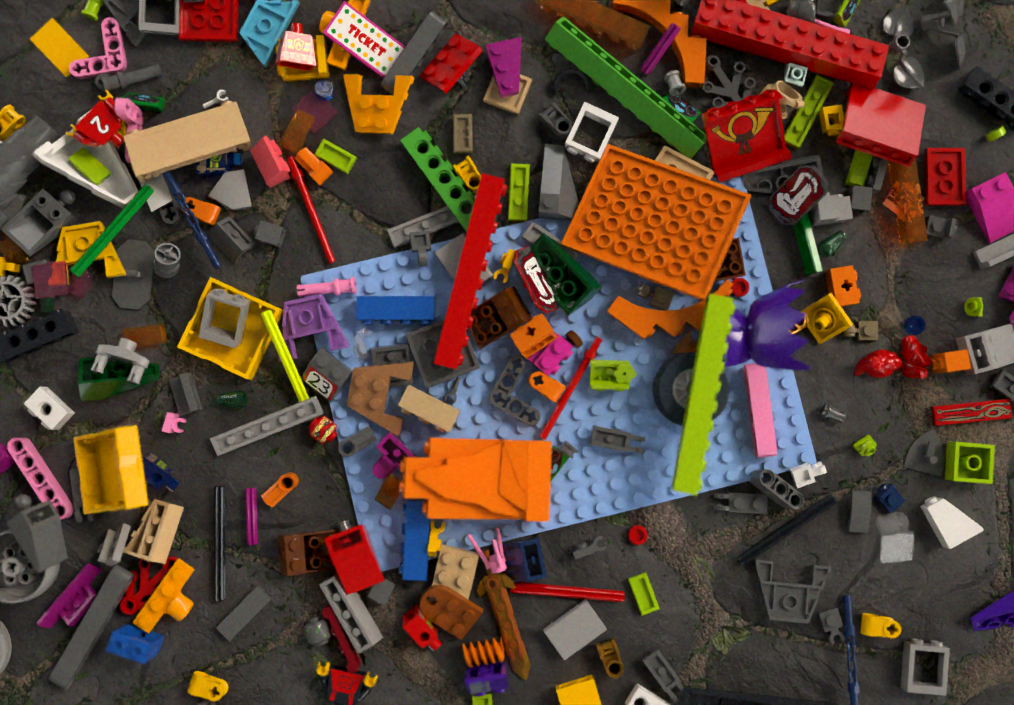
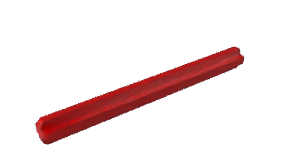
M514 582L515 588H510L511 593L614 602H624L625 593L617 590Z

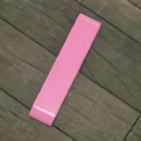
M756 363L744 364L743 372L755 457L777 456L766 367L759 366Z
M28 438L11 439L7 444L8 452L40 501L43 503L50 500L59 514L60 520L71 517L74 513L73 504L31 440ZM19 442L22 443V450H21V451L18 450V443H19ZM29 458L33 460L31 467L28 465ZM39 474L43 475L42 483L38 480ZM50 490L54 492L53 499L49 497ZM60 506L64 507V515H61L59 512Z

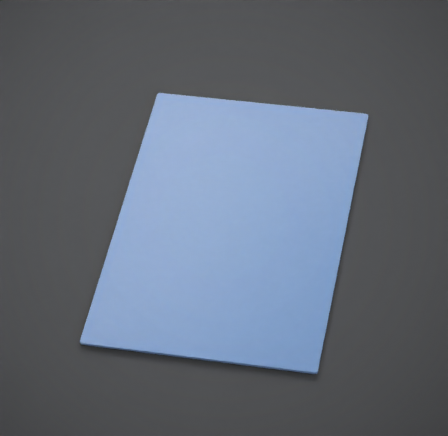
M743 175L719 183L747 193ZM714 176L711 178V181L719 183ZM750 201L733 237L740 240L746 276L738 278L746 279L750 288L749 292L743 297L729 295V298H734L733 304H735V308L744 312L747 316L750 305L755 300L773 291ZM539 218L497 228L495 234L491 233L490 241L493 242L491 252H487L485 260H488V268L494 275L497 270L502 269L503 264L500 261L504 252L508 253L509 249L516 251L524 247L531 248L532 245L522 239V236L532 221L562 241L572 220ZM452 240L431 244V251H426V266L418 265V253H412L410 249L303 275L301 277L302 285L333 282L336 278L345 280L351 279V277H355L357 283L356 294L352 292L341 293L339 296L334 293L322 294L350 347L331 351L328 333L323 332L314 334L317 352L320 348L327 350L352 370L355 367L372 366L371 347L409 343L406 337L407 333L444 320L454 280L435 255V252ZM579 254L575 261L587 270L602 288L589 302L569 316L560 306L559 309L547 314L536 307L528 290L523 285L524 281L514 261L505 284L503 283L504 276L502 274H499L496 280L492 277L483 283L481 291L477 290L475 297L479 298L477 306L502 290L515 286L532 317L542 313L553 330L567 342L565 334L570 330H573L581 338L583 345L578 349L572 347L571 351L573 353L566 361L564 359L558 364L560 369L554 376L551 373L549 375L550 378L562 383L566 388L585 357L583 354L586 349L590 348L596 336L603 341L596 351L597 355L594 360L629 361L636 371V377L632 378V381L629 383V390L614 391L613 389H605L603 391H596L590 388L589 363L546 440L539 437L560 398L557 403H554L529 385L528 378L530 374L542 371L518 352L519 349L510 336L514 331L479 350L467 329V334L480 368L458 376L461 378V381L457 388V400L454 404H452L454 401L452 395H448L447 401H445V396L451 392L457 377L425 388L410 348L411 360L414 362V384L390 386L385 413L404 418L400 436H395L417 457H427V454H424V442H427V438L552 441L551 448L553 445L557 448L564 446V441L566 440L579 451L573 454V459L569 457L550 482L549 521L431 518V521H434V527L437 529L441 527L442 522H445V530L438 536V539H442L441 546L445 544L471 550L475 548L467 537L468 534H471L479 547L493 544V540H496L498 543L497 527L500 528L503 542L692 495L671 490L682 426L672 423L660 413L654 402L652 387L656 373L666 361L680 354L696 353L699 333L687 324H684L686 327L684 332L680 336L676 335L672 338L655 325L654 328L656 330L650 338L646 336L645 339H641L607 314L606 311L618 296L632 304L647 309L663 311L649 305L652 297L648 296V299L637 295V287H640L641 284L651 287V292L653 293L656 286L674 292L668 310L690 307L702 300L583 254ZM724 281L714 282L709 294L715 292ZM357 296H435V321H431V324L427 325L419 324V321H412V324L408 325L400 324V321H392L390 325L381 324V321H373V324L365 325L362 324V321L357 320ZM727 353L723 354L722 362L724 363L728 362ZM513 356L522 357L525 361V368L510 395L539 411L541 418L536 425H528L495 407L490 402V394L508 361ZM519 359L511 362L513 364L511 371L509 368L506 370V372L513 374L515 377L518 376V373H514L516 369H521L522 367ZM750 359L739 365L724 367V373H726L730 387L729 399L724 411L713 420V430L708 435L710 447L709 451L705 452L706 469L701 473L700 479L703 480L701 492L698 491V493L750 481V475L756 469H769L775 474L790 471L791 468L807 462L811 466L816 464V457L793 370L766 367L777 456L756 458L743 372L744 364L755 362ZM541 376L533 377V380H535L534 385L542 383L540 381ZM503 377L502 384L505 387H510L513 384L512 377ZM350 378L333 402L329 403L334 423L337 424L336 433H338L339 443L367 426L371 428L377 438V441L349 457L342 455L358 525L363 524L366 526L381 571L398 568L400 562H403L404 555L400 554L401 543L405 542V535H402V523H406V515H403V504H407L408 499L425 500V498L402 497V493H399V482L403 481V473H400L398 467L385 479H379L373 474V465L383 455L376 446L390 431L347 406L351 383ZM408 385L461 411L451 432L446 431V433L435 429L436 425L430 422L427 425L419 421V416L413 413L409 416L400 411L402 407L398 406ZM501 393L493 395L494 402L496 404L499 401L504 403L502 408L506 409L507 403L511 398L507 397V400H504ZM512 402L509 409L512 413H518L521 406L518 402ZM524 406L523 412L519 417L523 418V415L529 417V422L532 420L536 421V413L534 411L532 413L526 412L528 407ZM592 426L629 432L632 435L646 437L645 442L630 439L629 443L630 447H640L643 449V453L625 452L590 445ZM346 442L343 445V451L345 453L352 452V444ZM440 551L436 552V557L428 556V560L438 558Z

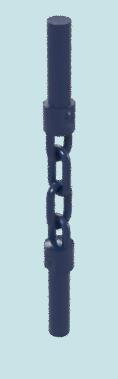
M170 171L163 172L162 174L169 185L168 188L171 194L181 206L187 222L196 233L195 237L198 243L202 245L214 269L220 268L222 265L208 242L209 239L205 231L201 230L195 214L186 203V198L179 184L175 182ZM178 195H181V200L178 199ZM191 215L196 223H191L189 219Z
M843 595L844 635L847 645V669L849 673V682H847L848 693H850V705H859L851 595ZM848 636H852V642H849ZM851 647H852V656H850V648H851ZM850 661H853L854 670L850 669Z

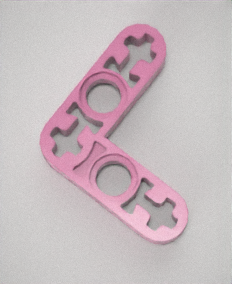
M105 18L101 23L106 55L73 61L69 66V71L75 78L87 79L97 77L101 73L112 75L117 74L119 71H125L127 62L120 24L114 18ZM110 24H113L115 26L112 28L113 34L115 36H112L111 31L108 29L110 27ZM113 41L119 43L118 48L115 50L109 48L110 43ZM113 55H116L117 60L120 62L117 68L113 65L116 63ZM97 62L103 64V68L100 71H94L93 69L94 64ZM78 66H81L83 68L82 70H80V73H77L75 71L78 70Z
M117 98L115 101V112L117 116L127 123L126 135L131 130L139 129L141 131L143 123L142 110L128 98ZM125 146L126 162L131 163L127 147Z

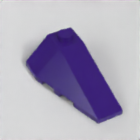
M1014 591L971 617L973 630L997 629L1003 624L1014 627Z

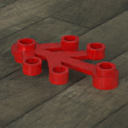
M168 557L166 564H163V568L150 581L149 568L152 566V561H148L147 567L143 565L145 559L139 561V567L141 568L140 590L135 594L134 582L138 580V573L130 571L135 576L126 591V597L120 602V609L124 614H135L145 606L147 601L140 600L146 595L152 596L157 589L155 586L172 568L170 562L172 560L176 562L178 560L177 557ZM129 601L133 603V608L128 606Z

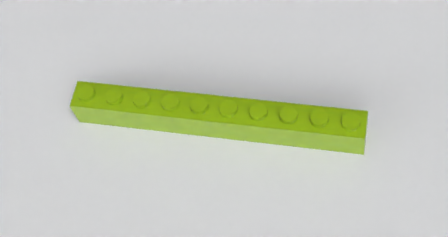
M709 294L705 301L671 484V490L697 495L698 491L701 492L703 480L700 478L701 473L706 469L704 456L710 447L708 435L709 432H712L714 421H711L712 413H715L717 409L715 397L721 388V382L718 380L719 375L724 371L725 363L722 362L723 354H726L728 349L726 337L730 335L732 324L729 321L730 315L733 316L735 311L734 298Z

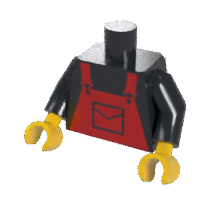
M318 662L317 673L319 674L323 692L327 695L328 701L336 702L335 705H355L356 702H362L371 693L378 678V675L375 678H371L369 676L370 672L360 670L351 673L347 670V667L332 664L329 669V662H327L326 667L321 666V662Z

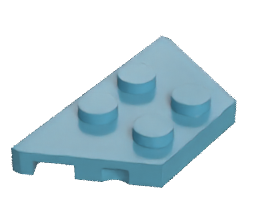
M256 0L239 32L265 67H267L276 50L278 39L286 31L300 4L297 0Z

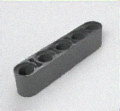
M430 12L386 74L380 87L394 95L395 75L414 76L446 30L448 22L434 12Z

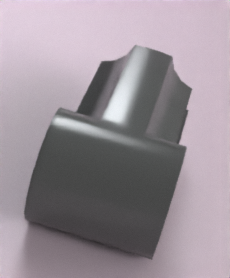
M367 426L349 438L342 440L338 446L339 453L345 457L352 456L377 441V438L371 428ZM346 442L351 443L353 446L351 453L343 451V445Z

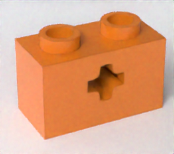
M853 265L825 271L828 291L832 293L841 307L860 303L861 292L857 288L856 281L858 276ZM841 285H846L847 289L842 288Z
M542 313L532 317L527 324L517 327L510 334L517 348L526 359L559 338Z
M968 349L930 355L931 364L929 367L933 374L971 369Z

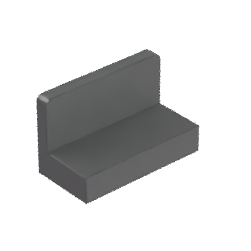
M230 216L217 222L209 235V238L233 263H236L243 253L252 249L255 245Z
M186 372L180 374V377L169 380L180 416L203 410L192 373Z

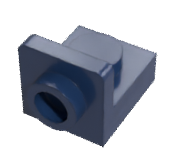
M884 483L878 487L874 497L892 514L906 500L898 493L894 484Z

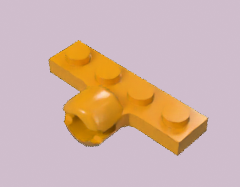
M349 0L348 4L365 16L371 0ZM324 12L319 25L321 33H323L336 13ZM333 42L327 64L346 70L351 54Z
M179 558L133 623L149 634L164 613L169 614L177 621H181L186 617L193 607V601L184 596L181 589L195 569Z

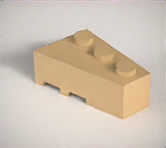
M411 385L407 386L398 406L402 407L401 412L409 416L413 413L419 416V421L427 425L430 422L436 425L435 429L446 433V431L451 432L461 413L460 410Z
M154 499L141 519L143 521L137 531L132 533L131 536L133 538L127 547H124L123 553L148 561L166 564L184 507Z

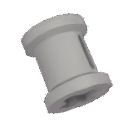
M678 70L668 72L664 78L665 82L669 85L671 96L681 95L686 90V86L680 78L681 73Z

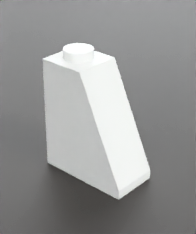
M933 496L926 499L925 504L920 506L944 548L952 549L984 531L979 524L944 498Z

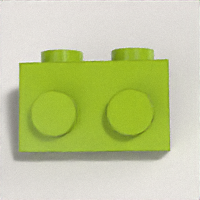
M590 360V388L596 391H603L605 389H613L614 391L629 390V383L624 382L620 384L616 381L614 371L617 370L618 364L623 363L627 365L630 362L622 360Z

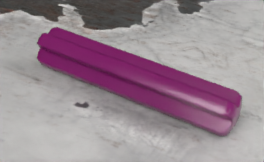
M675 23L670 24L640 68L644 74L649 75L680 31V27Z
M246 488L247 545L258 544L256 488Z

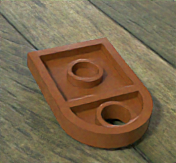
M444 585L429 587L424 591L420 601L421 612L428 620L460 640L463 639L483 613L481 607ZM434 596L437 601L430 602L427 597Z

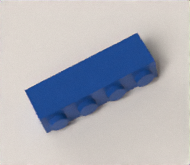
M357 296V320L362 321V324L371 325L373 321H381V324L385 325L392 324V321H400V324L404 325L412 324V321H419V324L424 325L431 324V321H435V296Z
M408 499L407 504H403V515H406V523H402V535H405V542L401 543L400 554L404 555L403 562H400L399 574H403L402 580H427L431 518H426L425 514L422 513V502H425V500Z

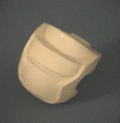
M779 80L775 84H768L760 93L762 94L768 89H776L783 95V98L779 99L782 120L787 118L785 105H790L794 109L804 107L803 97L784 81Z

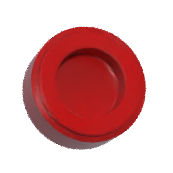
M736 278L732 281L731 289L733 291L731 294L733 296L743 297L749 292L750 287L746 279Z
M634 525L629 529L628 538L633 544L641 545L647 540L648 533L643 526Z

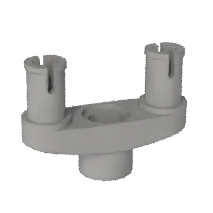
M120 338L117 346L98 345L95 352L97 355L90 370L103 374L108 358L133 364L127 381L135 382V384L139 385L143 372L147 369L150 361L135 353L136 342Z

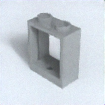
M139 0V31L141 33L179 36L180 0H175L174 25L147 23L146 0Z
M213 289L206 296L199 337L237 348L243 340L251 300L245 299L242 295L228 294L222 289ZM216 301L241 308L236 333L212 326Z
M914 638L911 641H904L900 688L911 693L946 696L950 648L944 646L943 642L931 640L930 643H923V640ZM915 650L939 652L937 683L913 681Z

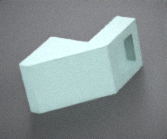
M793 63L785 64L784 82L803 87L808 68Z

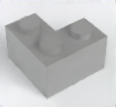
M827 193L808 212L811 226L842 223L853 219L850 196L843 197V194L830 195V193Z

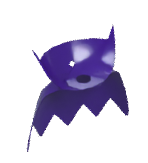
M803 280L787 284L758 298L750 305L748 316L735 308L733 316L730 315L729 323L732 324L730 335L726 337V343H728V362L725 363L724 367L739 365L752 359L757 365L781 370L810 369L806 364L791 357L794 352L808 343V340L789 332L806 314L788 305L805 291L787 287Z

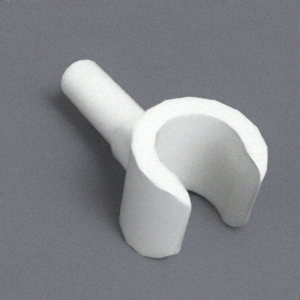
M218 91L217 97L203 104V107L206 109L214 104H222L228 101V97L220 98V96L226 94V91Z

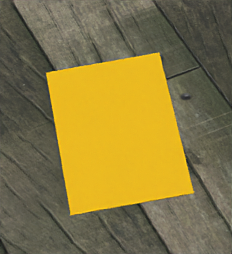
M53 18L30 38L65 77L71 74L69 66L73 61L89 57Z

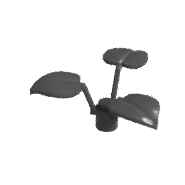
M944 0L942 3L948 11L923 15L921 26L923 31L934 30V33H943L955 37L958 62L956 70H959L966 53L964 37L959 35V33L942 30L940 27L944 26V18L949 16L953 25L958 23L959 17L964 10V0Z
M905 5L891 11L884 18L882 28L885 34L893 35V40L889 43L890 51L895 54L900 53L898 60L900 65H897L893 70L894 81L902 88L921 89L924 87V74L920 63L912 57H907L903 61L904 54H906L905 49L910 45L909 37L914 30L909 6Z

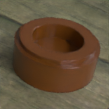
M573 330L565 334L566 339L575 349L583 345L581 338Z

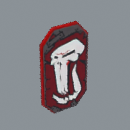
M524 247L516 250L514 263L524 281L523 285L528 290L535 306L546 314L559 309V305L553 297L554 293L551 286L547 284L546 275L543 269L540 268L532 249Z

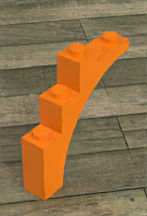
M612 0V10L639 16L655 26L662 34L666 32L671 23L678 25L680 31L671 45L679 61L682 83L685 84L686 88L701 89L705 80L707 38H701L699 35L688 37L689 15H684L682 12L670 14V0Z
M728 279L725 280L712 294L729 297L733 291L731 289L733 283ZM618 296L606 313L641 339H645L646 336L650 338L656 330L654 328L655 325L674 338L676 335L680 336L686 329L684 324H687L700 334L705 301L678 310L660 311L632 304Z

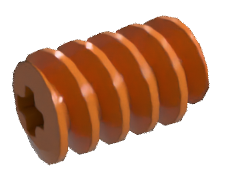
M500 637L499 643L493 638L492 644L486 639L484 646H482L480 641H477L476 647L470 642L468 649L463 644L464 658L469 668L473 667L474 662L477 667L480 666L481 660L485 665H488L489 659L494 664L497 657L500 662H503L505 655L502 637Z

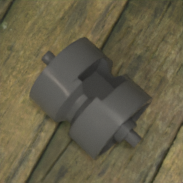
M162 243L156 247L153 269L158 276L171 278L178 273L181 253L177 246L171 243Z

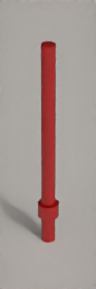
M288 157L287 160L292 170V178L298 185L328 264H332L336 261L303 180V172L299 169L295 157Z
M596 336L590 348L586 349L583 354L585 357L539 435L542 439L546 440L587 369L590 360H594L596 357V351L603 341L601 338Z

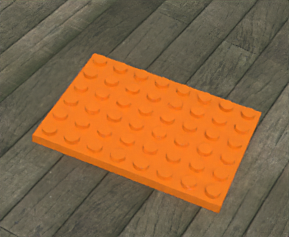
M607 144L561 242V246L706 301L751 199V195Z

